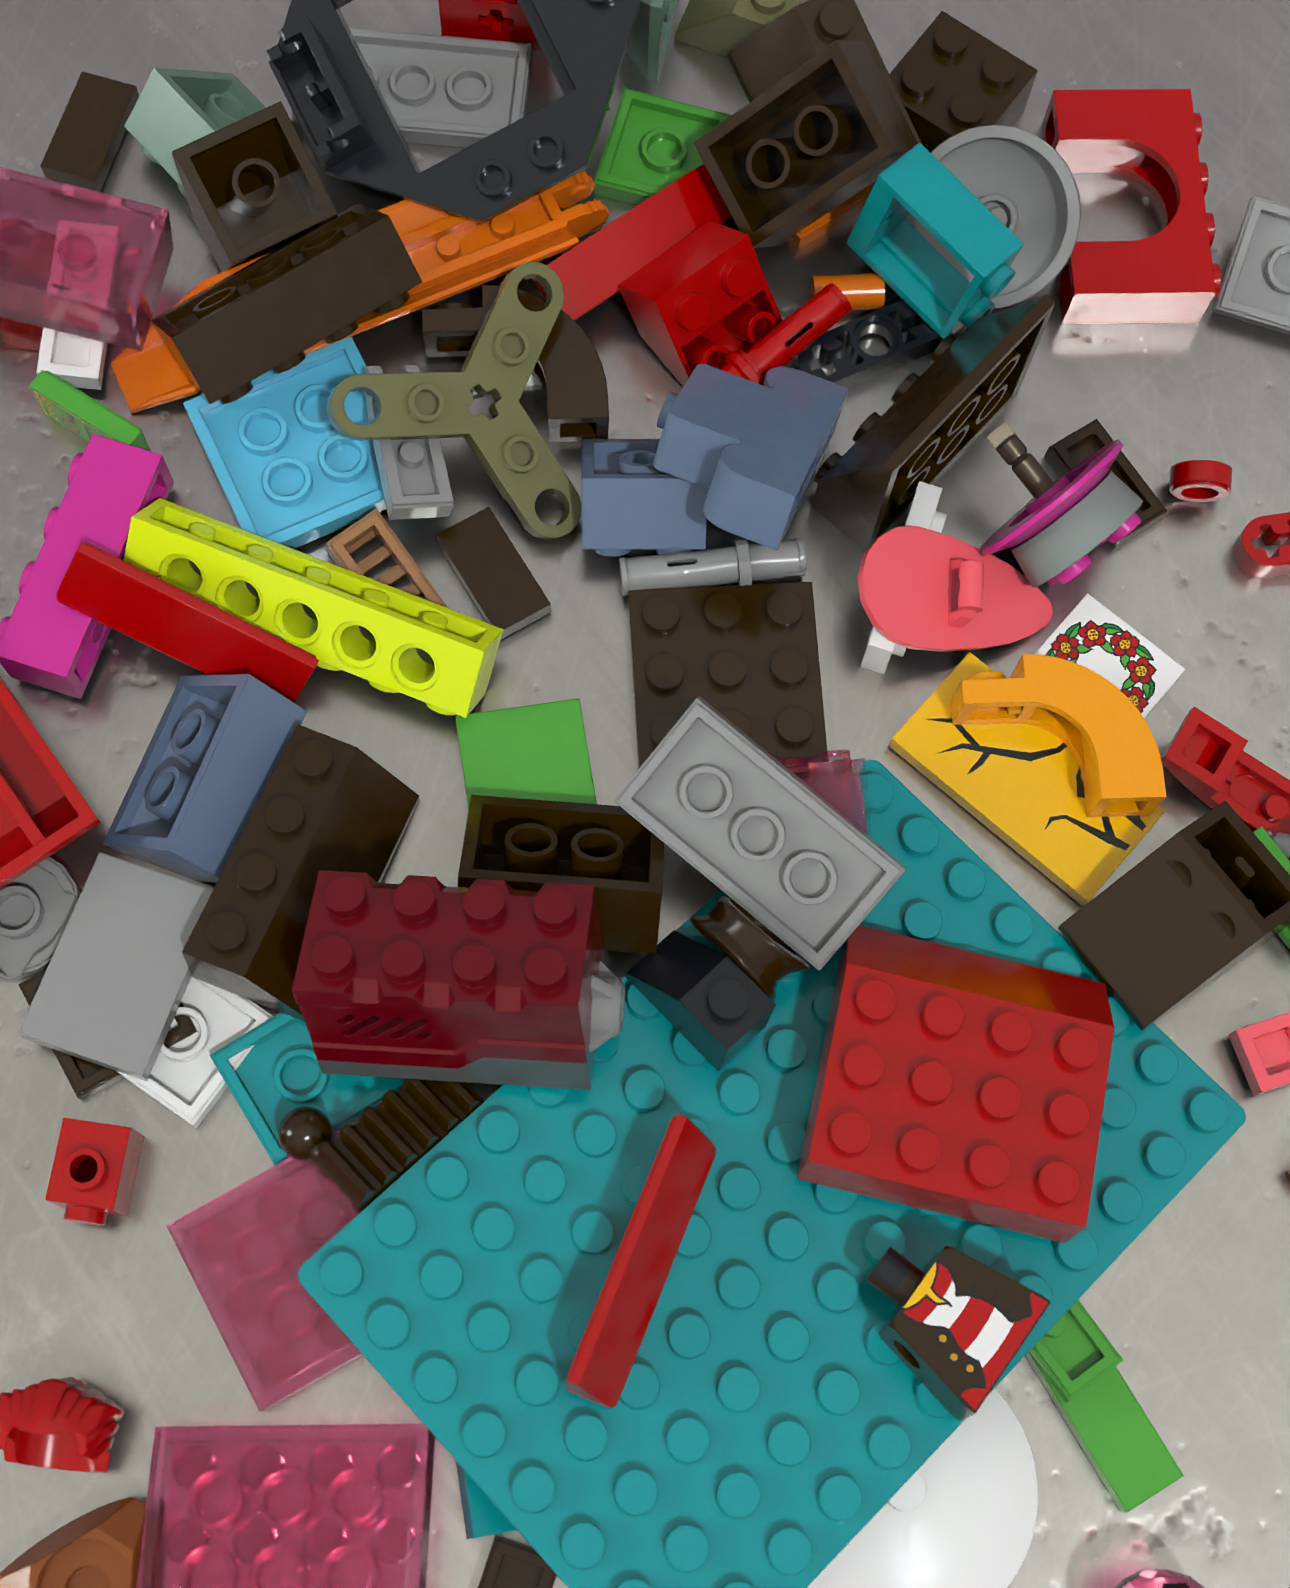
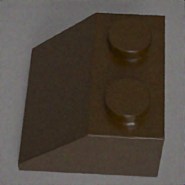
M281 101L172 152L193 218L221 272L272 252L338 214Z

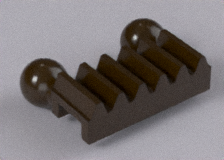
M404 1079L403 1085L398 1091L389 1089L384 1094L381 1105L376 1109L370 1106L363 1111L358 1124L355 1126L345 1125L341 1130L339 1139L335 1143L332 1142L333 1129L329 1118L323 1111L312 1106H301L289 1111L280 1122L278 1140L283 1151L291 1158L300 1161L311 1160L317 1166L320 1174L325 1179L330 1178L351 1201L353 1210L359 1214L476 1110L484 1100L467 1082Z

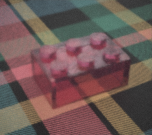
M0 167V317L143 351L174 250L169 210Z

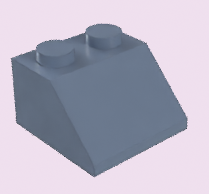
M582 439V549H594L597 554L603 556H622L628 554L631 549H655L659 554L706 549L707 518L703 512V507L707 496V488L653 467L652 464L660 439Z

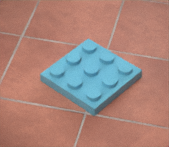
M352 337L307 354L301 363L285 372L275 374L272 369L251 381L253 389L249 393L231 403L221 404L217 400L209 404L202 396L183 402L192 426L241 529L294 549L356 523L376 508L379 512L387 509L373 440H349L347 437L338 434L335 427L333 428L330 424L331 421L327 415V400L333 388L347 377L364 374L366 365ZM356 390L349 392L345 397V413L352 422L359 425H369L366 397L364 392Z

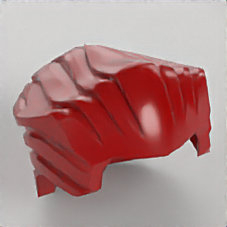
M74 1377L46 1379L40 1381L39 1384L27 1386L25 1389H13V1393H0V1450H3L6 1462L66 1471L107 1472L110 1459L108 1450L112 1448L115 1439L113 1435L117 1433L119 1428L117 1422L122 1419L124 1411L113 1400L106 1399L104 1393L97 1389H91L88 1383L83 1380H76Z

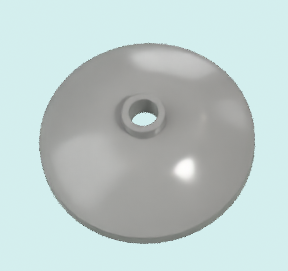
M989 125L968 129L952 136L936 147L931 154L990 211L1002 208L1007 215L1005 226L1024 244L1010 266L1016 272L1015 276L997 296L991 299L995 304L994 308H1003L1021 303L1044 290L1061 273L1069 261L1080 231L1081 202L1074 176L1065 160L1050 144L1028 131L1004 125ZM909 213L906 220L971 283L974 276Z

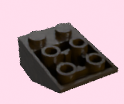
M1225 800L1176 833L1064 921L1058 929L1101 982L1105 983L1106 988L1142 1031L1283 931L1290 924V875Z

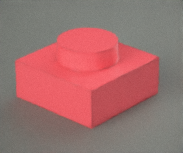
M1290 1012L1237 1029L1228 1035L1253 1096L1290 1084Z

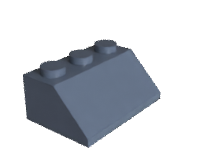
M250 674L181 676L103 845L188 878L217 883L297 724H302L307 711Z

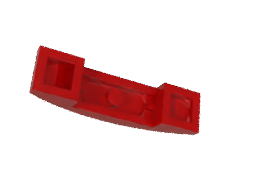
M1195 706L1190 709L1161 758L1162 763L1186 788L1211 809L1226 800L1252 832L1262 826L1265 831H1271L1273 835L1279 832L1290 834V780L1243 751L1248 740Z

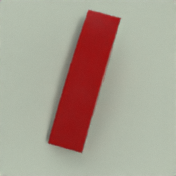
M704 163L546 265L558 275L564 289L562 311L576 321L618 294L620 290L617 285L710 220L722 224L732 218ZM535 281L536 285L538 286V288L540 289V291L542 292V294H543L544 297H545V296H546V292H545V293L543 292V289H544L543 285L540 286V285H538L539 282H538V281Z

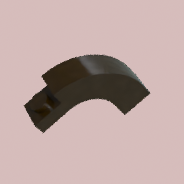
M482 285V308H470L463 303H445L436 309H422V329L426 356H467L500 286ZM517 289L518 299L526 309L537 312L544 308V303L547 300ZM560 310L532 371V374L543 389L547 402L548 441L578 442L582 441V439H608V390L603 365L586 333L568 314Z

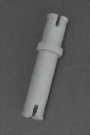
M744 538L735 539L733 546L619 558L623 596H628V591L703 587L737 583L743 586L752 585V581L805 576L806 554L802 538L782 540L778 550H774L759 543L748 544L747 539Z

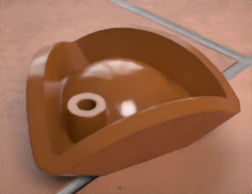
M125 1498L111 1502L76 1518L43 1538L0 1572V1588L164 1587L163 1550L158 1526L150 1507L138 1498Z

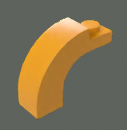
M1022 654L1010 678H1006L1005 674L1001 672L985 671L975 673L967 679L960 681L951 699L952 724L1023 723L1043 728L1057 736L1072 751L1080 766L1087 817L1150 815L1166 798L1161 756L1147 722L1124 693L1094 671L1058 657Z

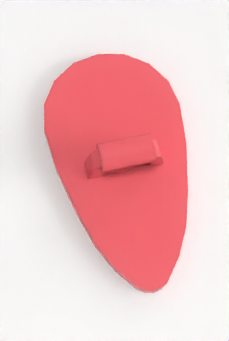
M919 526L896 527L875 538L862 556L857 577L860 601L871 624L889 641L908 649L948 652L979 650L1008 645L1031 636L1048 625L1052 619L1053 610L1049 599L1038 587H1032L1027 577L1010 564L991 554L983 556L980 553L981 549L950 535Z

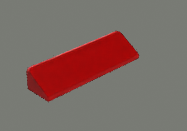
M87 542L80 543L56 593V599L59 603L207 675L250 674L292 702H295L319 661L316 659V656Z
M677 1113L676 1117L672 1116L565 1380L566 1391L606 1408H614L619 1401L716 1155L714 1144L683 1115Z

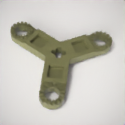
M527 262L517 266L501 282L500 289L486 314L460 372L352 375L334 387L327 400V415L330 418V424L333 428L335 427L338 434L347 437L349 440H408L464 437L503 499L508 501L523 524L522 527L530 532V535L540 539H555L570 533L578 524L581 516L582 505L579 494L519 402L564 302V289L560 278L550 267L542 263ZM531 278L534 282L538 281V285H543V292H546L545 300L547 301L544 303V308L541 311H530L520 303L517 296V288L521 280H529ZM472 388L479 395L489 392L493 396L495 402L488 408L492 416L490 420L483 413L476 416L470 413L467 406L474 400L473 394L470 391ZM359 390V392L365 391L368 396H372V401L376 403L375 409H377V412L371 424L359 425L348 418L344 410V400L349 392ZM542 491H551L552 494L558 495L557 498L559 500H562L561 505L564 506L562 513L564 515L556 525L545 524L536 514L535 502Z

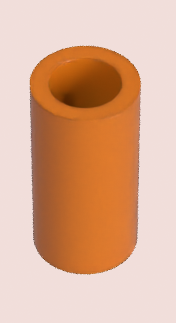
M877 273L811 276L810 299L825 286L833 283L847 297L852 310L881 309L884 307L885 283Z

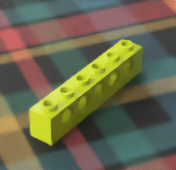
M162 498L157 499L131 516L123 561L316 656V659L319 660L317 666L332 671L343 670L368 680L371 686L380 691L388 693L400 692L425 702L431 710L444 715H459L466 718L486 694L504 629ZM189 560L199 568L202 576L193 570ZM245 582L251 584L256 589L259 598L255 597L248 590ZM302 604L307 605L314 611L317 620L312 619L306 614ZM359 626L369 630L374 636L376 643L366 639L361 633ZM416 648L427 652L433 659L434 665L422 660Z

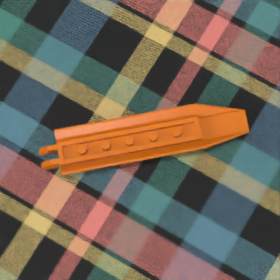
M585 170L483 224L410 200H403L378 210L389 215L422 283L408 290L410 298L401 306L385 313H378L375 309L356 320L358 328L352 334L339 341L504 276L523 263L538 262L575 247L579 244L577 237L586 235L591 230L595 231L597 228H601L603 224H606L610 215L606 205L600 199L588 200L585 204L575 205L576 202H581L587 199L589 195H592L595 184L591 176H588ZM264 256L204 279L173 307ZM154 325L110 362L131 414L198 394ZM325 339L304 350V353L307 355L339 341L326 343Z

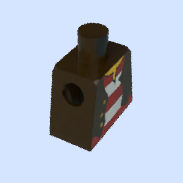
M890 1246L865 1279L866 1282L898 1306L879 1333L881 1339L944 1408L959 1421L977 1412L1051 1303L1041 1294L949 1246L942 1248L923 1271Z

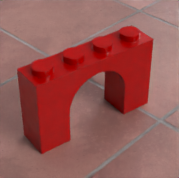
M1191 89L1054 90L1042 122L1043 140L1061 155L1072 173H1112L1138 182L1158 202L1165 224L1163 230L1141 240L1076 242L1069 261L1057 276L1061 324L1199 323L1211 300H1216L1219 296L1221 269L1218 264H1212L1210 247L1214 240L1215 221L1213 214L1206 213L1204 196L1208 187V167L1205 162H1200L1198 146L1202 136V118L1200 113L1193 112Z

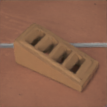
M377 508L326 542L325 550L337 566L363 576L390 556L396 563V566L377 578L376 581L390 586L405 575L411 585L403 591L415 596L420 594L423 599L447 607ZM373 538H376L382 546L356 564L350 554Z

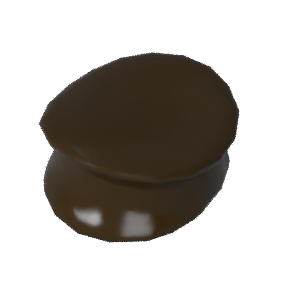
M725 895L718 899L709 914L692 916L690 918L692 925L709 942L727 955L772 1001L776 998L777 983L791 973L808 971L810 969V966L802 956L738 903Z

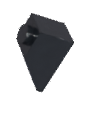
M675 930L657 945L656 954H646L626 972L625 976L718 1072L766 1027L776 1006L727 955Z

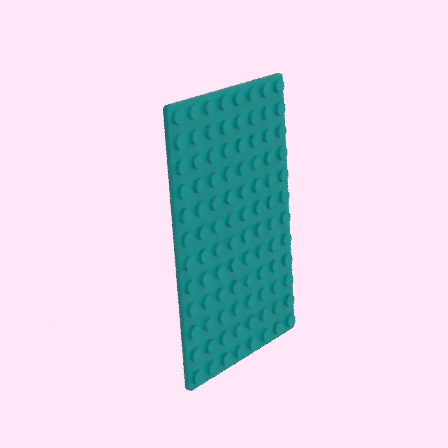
M865 761L824 797L826 801L906 866V871L859 925L1101 982L1075 948L879 761ZM720 890L693 916L709 914L722 895L729 896ZM690 918L676 930L721 952L692 925ZM843 944L820 971L806 961L810 966L808 971L791 973L777 983L776 998L773 1001L776 1006L766 1027L719 1072L624 976L621 979L625 986L623 1028L615 1038L609 1039L596 1049L591 1090L502 1085L304 1262L298 1270V1280L307 1293L567 1588H807L964 1421L957 1420L944 1408L885 1344L879 1335L881 1329L898 1306L866 1282L865 1279L886 1250L891 1246L923 1271L942 1248L949 1246L1041 1294L1051 1302L990 1391L991 1393L1245 1122L1246 1114L1244 1109L1154 1023L1141 1031L1106 988L1115 1027L1087 1227L1067 1242L1061 1243L797 1179ZM678 1113L687 1117L714 1144L716 1155L619 1401L614 1408H606L566 1391L567 1386L564 1384L672 1116L676 1117Z

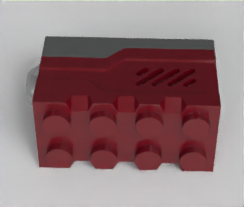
M321 870L318 872L292 992L297 1005L300 1006L313 1042V1050L323 1074L591 1090L596 1049L609 1039L615 1038L622 1031L625 1011V986L604 965L595 885L546 882L538 892L514 890L504 880L476 879L469 888L446 887L435 876L407 875L401 884L377 883L367 873Z

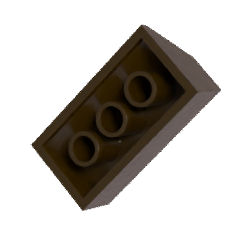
M357 203L152 319L151 322L198 394L209 404L217 400L221 404H228L249 393L253 389L251 381L272 369L275 374L297 366L306 358L304 350L325 339L326 343H333L349 336L358 328L356 320L375 309L378 313H385L401 306L410 298L408 290L422 283V280L389 215Z
M297 724L182 950L192 977L305 1022L300 1006L297 1005L292 987L319 870L367 873L377 883H381L419 803V795L358 747Z

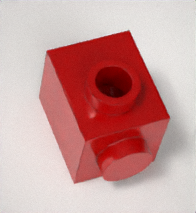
M63 1118L45 1200L66 1208L63 1219L72 1222L105 1226L107 1214L128 1217L144 1136L131 1127Z

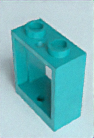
M918 143L878 175L846 242L942 339L951 333L954 334L962 326L968 328L978 319L986 317L995 307L991 299L997 296L1015 276L1016 272L1010 266L1024 245L921 143ZM909 213L974 276L971 283L906 220Z

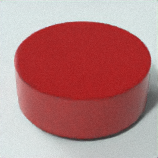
M1190 460L1177 463L1170 468L1169 492L1178 499L1192 502H1210L1223 499L1231 493L1232 468L1225 463L1212 460Z

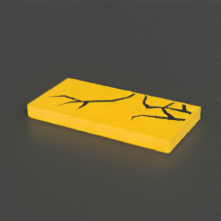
M969 652L891 738L888 746L1083 907L1091 900L1166 810L1159 805L1150 815L1087 817L1080 766L1072 751L1057 736L1043 728L1023 723L953 725L951 699L960 681L967 679L975 673L993 671Z

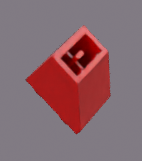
M710 220L617 285L640 336L682 386L685 385L698 364H706L720 369L726 364L724 358L731 351L736 352L740 349L746 352L782 321L749 235Z

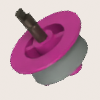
M1006 421L1002 422L985 436L1007 465H1012L1011 470L1033 498L980 547V553L986 556L1010 548L1032 587H1037L1045 582L1049 586L1057 581H1060L1062 585L1069 582L1092 563V559L1087 553L1106 541H1109L1110 544L1116 543L1142 522L1136 511L1143 503V500L1109 470L1123 447V443L1119 439L1102 447L1066 474L1053 481L1031 453H1027L1026 446Z

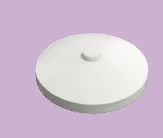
M995 1388L986 1397L977 1412L960 1424L807 1588H1008L1021 1568L1033 1539L1038 1512V1479L1032 1450L1024 1429L1012 1408Z

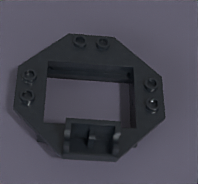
M291 0L284 26L278 32L280 35L278 45L267 50L271 59L268 63L321 169L326 174L483 224L589 167L605 114L610 110L609 102L641 2L640 0H517L564 96L422 172L340 10V7L353 0Z

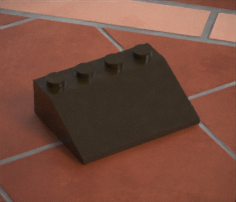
M1045 294L978 319L958 338L952 333L945 337L930 357L929 362L932 365L920 377L914 372L907 376L892 396L891 401L894 404L882 416L876 412L868 416L853 437L855 444L843 456L835 452L821 465L814 476L817 488L812 508L866 551L873 540L883 535L910 507L919 481L932 484L1018 394L1056 301Z

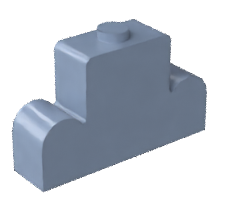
M698 364L679 394L670 391L665 398L657 421V427L663 430L652 465L657 470L709 489L703 512L706 518L715 526L778 550L832 440L849 388L791 367L771 368L766 373L763 385L710 365Z

